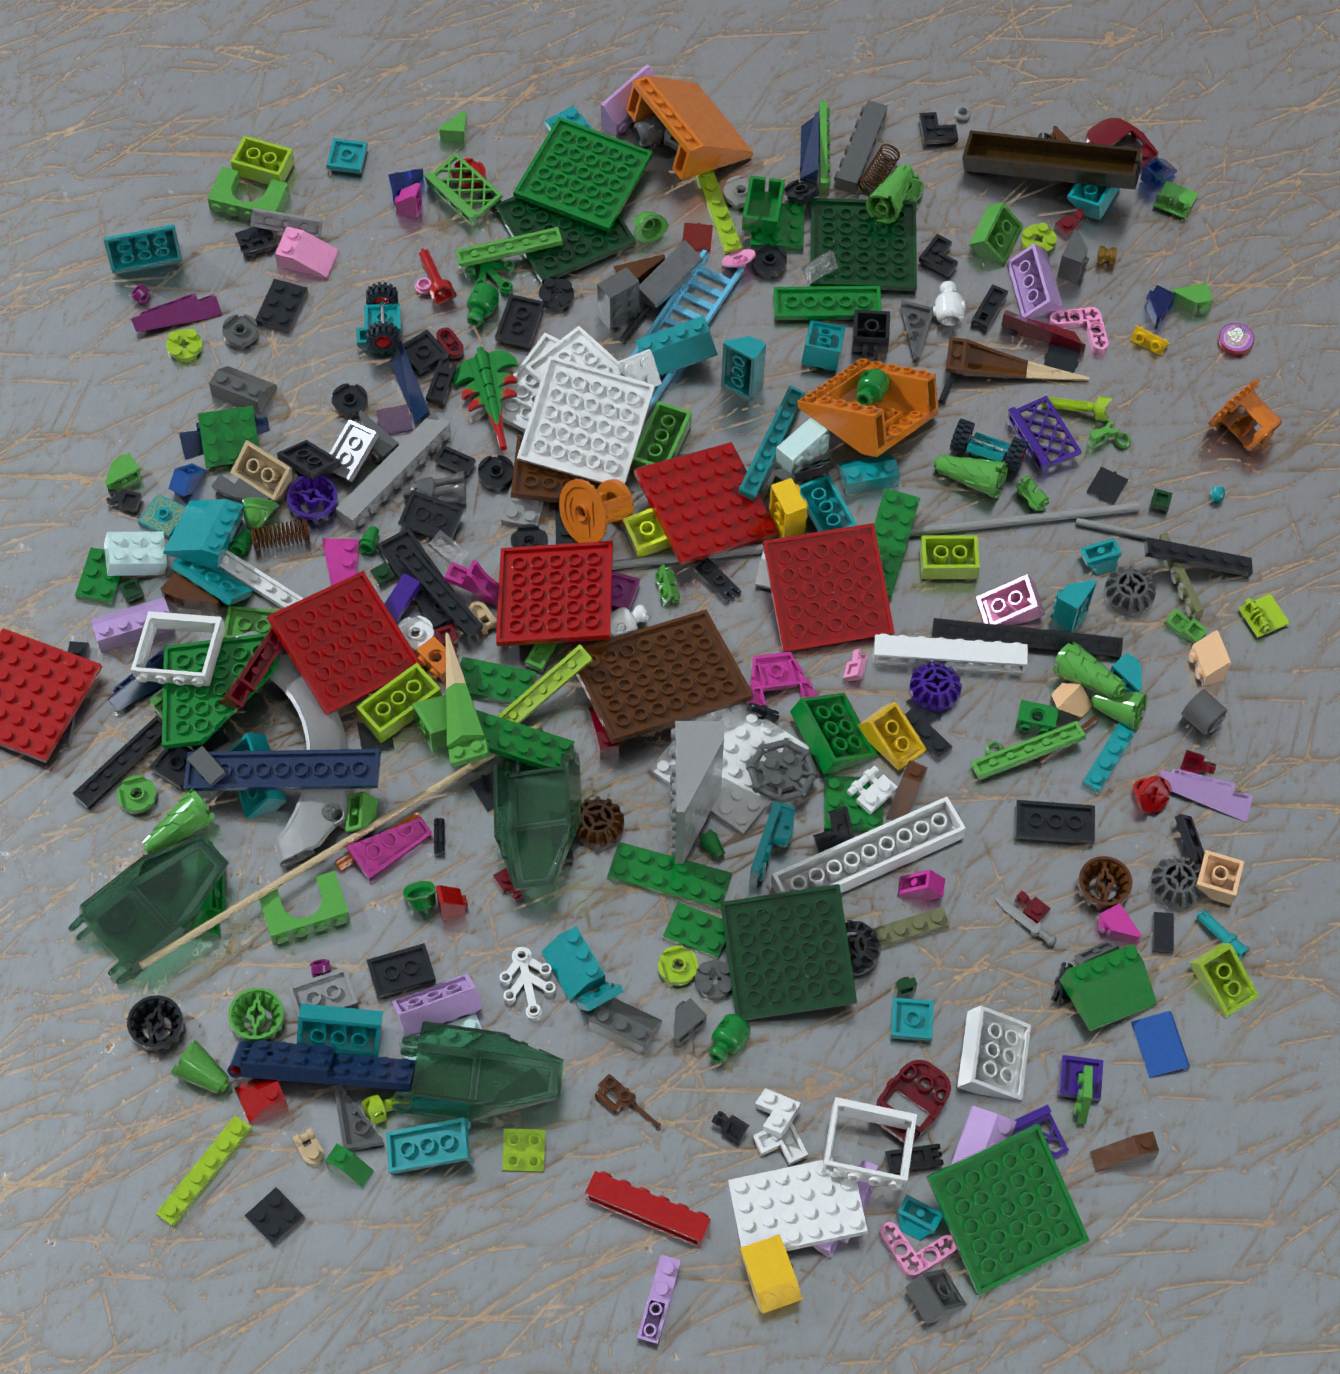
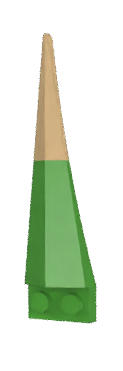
M446 632L447 747L450 764L455 768L488 758L490 753L488 741L469 693L451 638Z

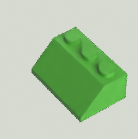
M1004 202L987 206L969 246L979 257L1004 265L1023 225Z

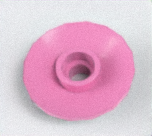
M751 249L738 250L725 256L721 263L724 267H736L738 269L741 266L745 268L746 264L753 260L756 254Z

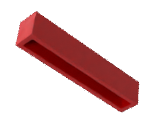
M594 1172L585 1191V1200L701 1248L711 1225V1218H708L707 1214L701 1211H697V1213L691 1211L688 1206L681 1203L674 1204L665 1196L650 1194L651 1192L646 1188L639 1187L638 1189L631 1186V1183L624 1179H614L607 1172Z

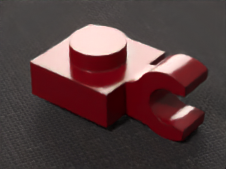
M1080 208L1072 217L1068 214L1055 223L1054 228L1065 238L1073 234L1074 230L1079 229L1080 225L1078 223L1084 220L1083 215L1085 212Z
M453 624L434 629L437 640L444 647H446V632L449 634L456 653L457 650L454 644L459 643Z
M1186 750L1180 769L1199 774L1200 770L1214 774L1216 764L1208 761L1205 762V755Z
M510 866L493 875L494 881L503 894L509 891L515 901L522 898V892L517 887L516 875Z
M1022 890L1016 896L1015 902L1025 908L1022 913L1037 924L1051 910L1049 906L1036 896L1031 900Z

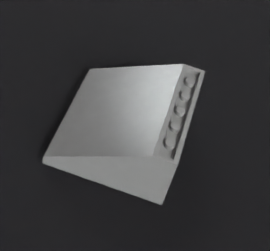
M675 721V729H671V741H675V747H671V759H675V765H672V773H670V785H672V791H670V803H672L671 856H675V864L684 863L721 793L724 721Z

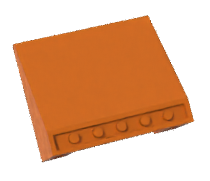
M645 76L633 80L626 112L634 122L656 115L676 139L679 147L672 169L681 181L752 157V149L698 83Z
M865 358L858 359L857 362L848 366L842 372L837 373L836 376L827 380L821 386L816 387L815 390L797 401L799 409L861 454L878 457L939 414L935 373H930L927 370H915L911 367H899L896 364H884L881 361H868ZM874 368L881 369L890 379V387L885 397L882 398L883 401L871 403L869 406L861 405L856 400L857 385L861 379V373Z

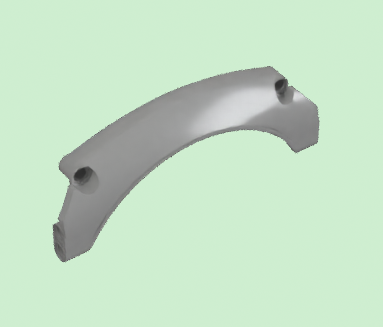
M250 631V632H247V633L238 635V636H236V637H239V636H247V635H255V634H260V633H257V632H254V631ZM282 645V649L279 652V669L269 679L285 692L296 708L303 725L307 750L348 749L338 711L327 716L325 715ZM306 789L301 791L292 816L274 844L280 866H290L311 856L314 853V849L321 846L328 835L336 828V825L342 829L346 828L348 795L353 794V789Z

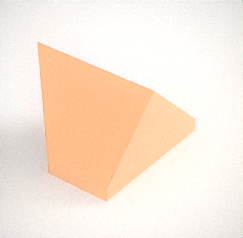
M1062 683L1051 694L1057 709L1076 715L1079 719L1093 706L1081 684Z

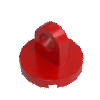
M1156 775L1148 779L1142 778L1133 785V790L1137 795V805L1146 813H1157L1169 802L1170 798L1168 796L1172 788L1170 782L1162 776Z

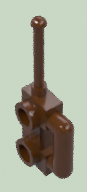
M608 1074L598 1084L599 1090L595 1093V1098L612 1113L617 1114L621 1109L626 1111L632 1106L652 1122L656 1128L661 1127L660 1123L635 1102L636 1095L631 1093L629 1088H625L612 1075ZM611 1093L618 1099L617 1103L612 1102L605 1094Z

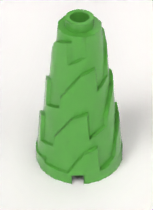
M903 164L897 167L866 200V210L872 218L874 215L878 218L876 221L888 224L896 221L904 205L902 203L908 194L907 190L910 186V181L914 175L910 165Z
M946 454L936 457L933 465L938 474L952 478L992 498H998L1001 492H997V489H1003L1008 467H1005L1008 464L1002 461L996 462L968 457L961 458Z
M1072 642L1073 645L1068 643L1060 650L1055 659L1058 667L1053 665V672L1056 676L1075 684H1081L1082 687L1102 693L1110 698L1122 697L1124 695L1126 687L1123 680L1110 672L1076 642Z
M193 788L178 800L179 803L167 813V816L143 841L145 845L142 848L148 855L154 854L156 856L165 849H170L185 837L188 838L217 819Z

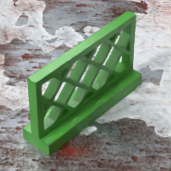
M457 153L452 155L434 172L431 173L429 171L424 175L427 185L473 227L478 223V218L503 198V195ZM458 160L460 168H451V164ZM441 172H448L447 179H440L437 176ZM460 172V178L450 179V173ZM463 172H471L472 178H462ZM474 182H482L484 184L483 189H474ZM450 183H459V189H451ZM462 183H471V189H462ZM471 193V200H463L461 194ZM474 193H483V200H473ZM486 193H494L496 195L493 199H486ZM473 204H483L478 212L473 209Z

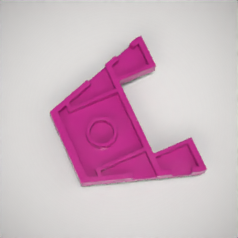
M791 652L753 657L750 689L754 697L753 700L748 702V705L751 702L758 705H766L764 691L798 687L801 698L820 695L814 691L812 683L806 679L802 673V668Z

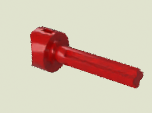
M420 249L421 252L418 254L432 282L429 293L433 302L438 306L450 299L456 298V292L452 283L441 278L429 250Z

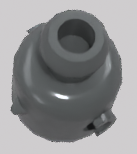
M656 115L641 119L634 124L636 140L642 147L650 146L653 148L664 141L665 126Z

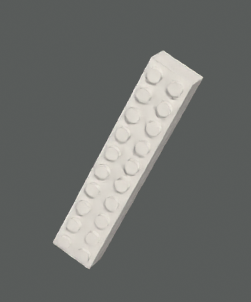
M944 797L773 873L771 885L776 893L839 884L841 893L963 839L966 827L948 797Z

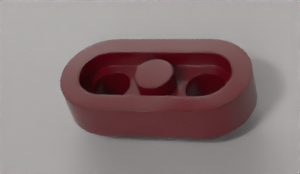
M445 327L437 331L436 339L448 352L449 358H460L464 354V346L453 330Z

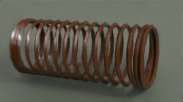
M883 144L858 182L859 188L865 194L871 195L872 193L870 192L874 191L866 188L862 181L869 188L875 190L892 172L900 158V152L896 147L890 144ZM882 149H889V150L893 151V152L897 155V159H896V157H895L894 154H892L891 152H889V151H887V150H882ZM882 151L890 153L894 156L895 159H893L890 155L883 153ZM865 181H867L872 186H875L876 188H872Z
M306 518L302 519L303 528L300 519L298 520V526L296 520H294V527L292 521H290V529L286 521V530L282 522V532L278 523V533L275 524H273L274 535L271 525H269V532L265 525V534L261 526V535L259 528L256 527L257 537L255 528H251L254 550L260 551V543L264 550V542L267 549L269 544L273 548V542L274 546L277 547V541L281 547V540L283 546H285V538L287 545H290L289 537L292 545L294 544V539L296 544H298V538L300 543H302V536L305 543L306 540L310 542Z

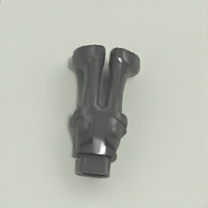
M460 471L453 476L439 479L427 477L411 481V484H403V497H409L413 490L433 498L453 495L457 497L459 503L464 504L466 503L465 472Z

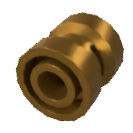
M1099 246L1097 263L1103 264L1108 261L1109 265H1115L1117 247H1111L1108 250L1105 246Z

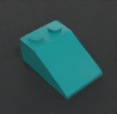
M810 320L801 364H805L808 367H820L828 371H837L845 327Z

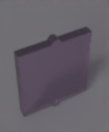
M407 404L376 410L377 424L389 435L413 431L412 415L409 414Z

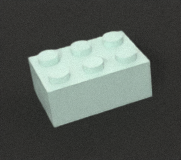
M812 417L809 418L776 447L775 468H783L794 475L815 462L816 458L820 454L826 453L829 448L830 430Z
M163 531L106 532L104 549L107 576L165 574L167 557L166 554H163L165 549Z

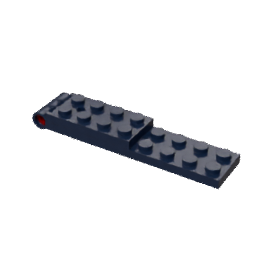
M250 1040V1043L241 1041L236 1045L227 1072L233 1078L247 1077L410 1091L417 1068V1060L370 1057L367 1055L358 1056L346 1053L335 1054V1047L327 1045L319 1046L305 1043L294 1044Z

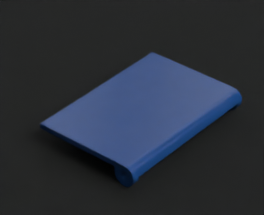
M1171 1011L1131 1021L1150 1078L1190 1068Z

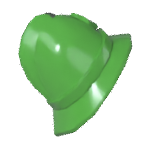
M644 211L634 218L636 239L643 244L658 240L669 227L666 218L650 211Z
M242 499L244 504V520L250 530L253 527L255 530L256 527L261 528L273 511L279 507L277 502L268 499Z

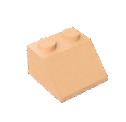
M1218 630L1193 644L1189 653L1190 662L1194 663L1196 677L1201 681L1202 686L1225 680L1231 661Z
M1206 850L1196 886L1210 899L1232 905L1237 894L1244 861Z

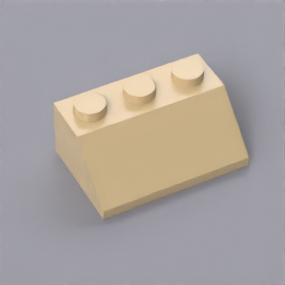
M246 440L230 473L272 500L284 501L287 491L292 484V468Z

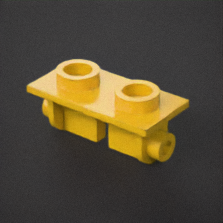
M1137 325L1130 341L1160 356L1163 355L1164 350L1169 345L1166 338L1163 339Z

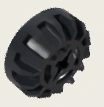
M847 920L845 922L847 933L854 932L859 934L856 938L848 937V942L853 944L858 951L856 953L849 947L850 957L855 958L851 959L853 976L867 973L876 965L881 954V943L878 935L870 926L862 921ZM861 938H863L864 941V950L863 945L861 944V942H859Z
M153 995L141 999L132 1007L127 1018V1028L136 1045L138 1044L145 1051L151 1049L153 1052H158V1049L165 1048L167 1050L170 1048V1044L179 1041V1035L184 1031V1018L179 1006L172 999L161 995ZM164 1016L170 1020L171 1028H167ZM143 1028H148L149 1039L144 1035ZM166 1031L170 1032L166 1038L158 1041V1038L165 1034Z

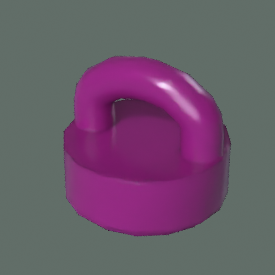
M139 284L132 291L131 298L139 304H144L150 298V291L143 284Z
M327 959L313 961L310 964L312 977L320 976L318 975L319 973L331 972L330 961Z

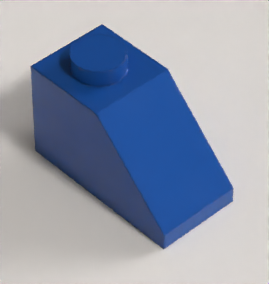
M193 463L175 468L168 489L174 491V494L180 497L192 494L206 476L208 470Z

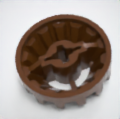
M596 796L593 800L586 798L583 804H579V823L573 836L582 846L592 850H603L615 845L624 832V814L620 811V806L613 804L609 798L606 800H602L600 796ZM596 806H600V807H601L600 810H594V811H590V810H589V809L592 808V807H596ZM604 809L610 812L611 820L606 818V814L603 812Z
M1099 856L1090 859L1083 865L1079 873L1077 887L1080 890V897L1086 899L1087 905L1093 904L1097 906V910H1101L1102 908L1110 909L1119 903L1122 906L1130 895L1133 881L1129 869L1121 861L1108 856ZM1097 877L1095 885L1089 886L1090 882ZM1090 890H1094L1100 896V899L1094 897ZM1112 890L1117 891L1113 898L1107 900Z

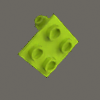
M1271 593L1256 600L1248 598L1245 600V605L1238 607L1257 638L1290 624Z
M504 1128L502 1170L544 1172L545 1129Z

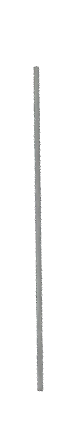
M1136 502L912 527L909 537L1139 512L1140 504ZM763 544L747 545L707 558L715 559L760 554L764 551ZM675 554L613 560V570L679 563Z

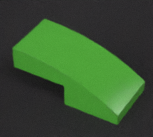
M1177 608L1163 623L1173 632L1194 644L1208 631L1194 618L1192 620L1188 619Z

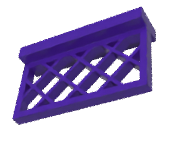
M1047 396L1020 408L1012 407L1008 409L1010 424L1020 439L1028 441L1027 451L1042 475L1049 472V468L1082 453ZM1046 403L1048 406L1047 412L1038 410V405ZM1025 411L1032 412L1031 419L1023 417L1021 413ZM1035 413L1045 416L1044 421L1033 420ZM1047 417L1056 419V425L1047 424ZM1031 424L1041 426L1040 432L1031 431ZM1044 427L1054 430L1052 436L1042 434ZM1056 431L1063 432L1066 435L1065 439L1054 437ZM1040 438L1050 440L1048 447L1039 444ZM1052 442L1061 443V450L1050 448ZM1065 445L1072 446L1075 451L1068 453L1064 452L1063 449ZM1048 453L1058 454V459L1050 461L1047 457Z
M1048 1104L1014 1120L1017 1122L1012 1135L1035 1124L1040 1125L1041 1122L1048 1120L1051 1126L1050 1133L1043 1132L1044 1136L1048 1138V1146L1051 1139L1058 1141L1062 1150L1057 1152L1051 1150L1053 1157L1056 1158L1069 1151L1050 1114L1052 1111Z

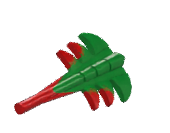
M478 347L475 357L462 362L457 368L453 383L457 387L464 382L474 380L465 387L461 398L466 400L471 396L480 395L470 402L467 409L469 412H472L481 407L486 408L497 435L499 448L501 451H505L507 445L503 430L501 401L516 398L518 395L512 389L500 388L508 384H517L518 380L512 374L500 371L518 367L519 365L515 357L509 352L495 350L488 353L484 351L483 347Z

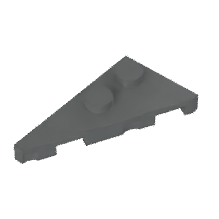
M901 300L900 306L913 358L915 361H919L934 314L933 307Z
M334 1085L343 1147L353 1151L384 1145L382 1137L378 1135L372 1124L365 1118L356 1103L348 1096L342 1085Z

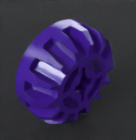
M322 475L312 480L306 476L299 477L290 485L287 491L289 510L293 512L296 519L306 518L307 522L308 520H313L314 523H318V519L321 518L327 520L329 514L335 513V507L338 505L337 489L334 483ZM301 505L306 506V509L309 511L308 514L302 510ZM323 510L322 512H319L317 514H312V512Z
M930 661L928 665L921 664L918 670H914L909 684L910 696L918 706L925 710L933 712L945 711L952 708L959 700L962 689L961 677L959 674L954 673L955 669L952 666L949 668L945 667L944 662H941L940 665L934 664V661ZM933 671V674L928 679H923L928 672ZM936 671H941L945 673L948 677H944Z

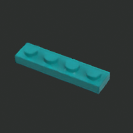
M1120 723L1117 724L1082 782L1084 787L1097 794L1100 793L1133 739L1135 731Z

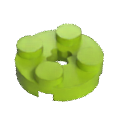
M1046 223L1030 225L1023 230L1021 245L1024 250L1036 244L1047 250L1048 255L1053 252L1057 237L1055 232ZM1036 238L1042 239V242L1035 240Z
M195 329L172 331L169 333L166 341L167 353L178 362H191L203 350L202 339ZM184 343L189 344V345H186V348H183V347L181 346V345L184 344Z
M678 945L664 950L658 960V972L667 985L682 986L695 979L698 970V960L694 952ZM675 962L684 965L680 970L673 968Z

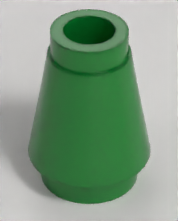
M370 526L359 540L358 544L361 552L371 554L376 550L379 535L377 527Z
M243 529L230 542L229 549L231 553L236 556L246 554L252 538L250 530Z
M712 829L699 837L700 844L716 860L726 853L717 833L713 832Z

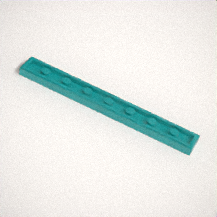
M791 385L788 387L737 493L752 501L755 500L776 456V447L783 442L799 409L797 401L805 396V392Z

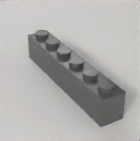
M868 100L866 106L862 107L860 112L861 119L856 121V131L852 132L850 137L851 144L846 146L844 153L846 156L841 159L839 165L841 169L836 171L834 177L836 189L856 194L859 187L858 182L865 172L886 119L887 105Z

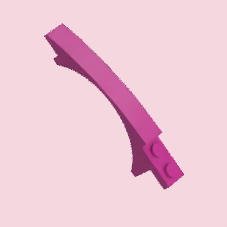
M472 560L469 569L451 562L444 581L478 595L477 599L498 607L499 583L483 570L478 561Z

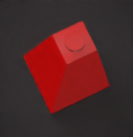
M254 1078L234 1087L249 1124L288 1108L285 1096L277 1080Z

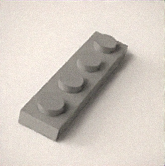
M253 207L250 226L285 232L286 227L304 230L320 239L323 220Z

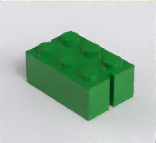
M750 175L742 217V230L752 232L761 230V233L777 235L785 180L769 178L768 191H765L766 177Z

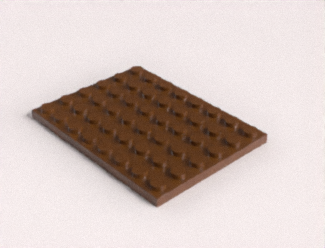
M707 609L584 646L583 648L593 658V661L576 674L612 744L674 725L675 721H687L753 700L754 697Z

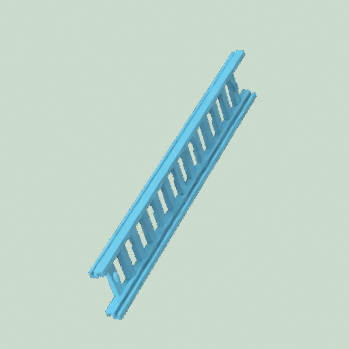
M703 249L700 253L703 261L691 271L693 277L672 294L644 337L662 331L660 329L664 324L669 327L681 324V322L669 317L672 312L690 320L702 316L678 305L681 299L709 311L705 317L709 324L742 275L744 268L740 266L732 279L703 267L709 259L707 251ZM698 273L725 285L726 287L723 292L696 280L695 278ZM691 286L717 298L715 304H712L686 291ZM638 346L631 354V356L640 353ZM676 371L665 374L666 377L661 382L662 384L655 386L657 390L652 395L647 415Z

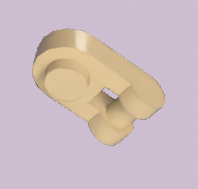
M474 602L469 606L468 609L482 624L484 619L489 621L483 624V629L479 631L482 636L487 634L488 630L497 628L496 618L484 603Z
M311 1127L306 1129L305 1133L299 1136L296 1134L292 1137L307 1165L316 1167L323 1162V1149ZM310 1140L311 1144L304 1147L303 1143Z

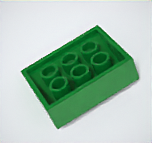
M845 693L800 698L790 710L823 775L841 772L878 756L876 749L868 742L858 725L861 722Z
M1134 944L1069 968L1059 980L1089 1031L1157 1004L1144 961Z

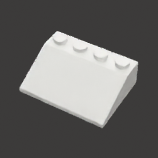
M982 1005L967 1011L957 1087L974 1094L1022 1101L1031 1024Z

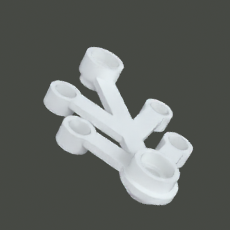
M518 947L512 953V964L507 971L500 974V982L503 985H509L512 982V976L519 967L521 970V975L512 988L504 992V1000L509 1004L515 1002L516 995L524 985L528 1002L526 1017L529 1021L536 1022L542 1017V1009L536 1004L532 984L542 989L546 995H553L556 991V986L553 982H545L530 973L528 966L540 971L543 977L550 976L552 968L548 963L542 964L533 959L528 948ZM525 954V957L519 958L518 955ZM543 968H548L549 971H548V972H543L542 969H543ZM504 976H509V977H510L509 980H506V981L503 980L502 978H503ZM552 986L553 990L548 991L546 987ZM508 994H512L514 996L512 999L506 998ZM537 1009V1012L531 1013L530 1010Z

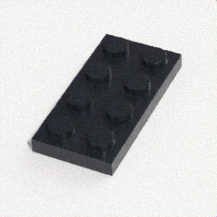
M1017 800L1015 838L1094 844L1095 805Z

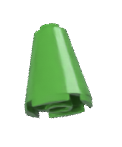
M1125 691L1122 697L1110 698L1102 693L1095 692L1091 703L1094 704L1095 709L1126 727L1137 730L1143 720V717H1141L1142 712L1146 711L1148 696L1143 692Z
M196 1040L180 1056L179 1066L175 1064L171 1071V1075L216 1094L220 1091L224 1093L230 1084L228 1081L229 1076Z

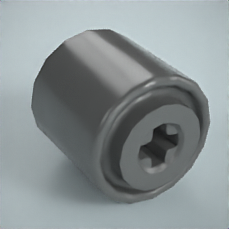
M1203 689L1190 700L1181 712V715L1203 735H1206L1209 732H1213L1224 721L1228 710L1209 692Z

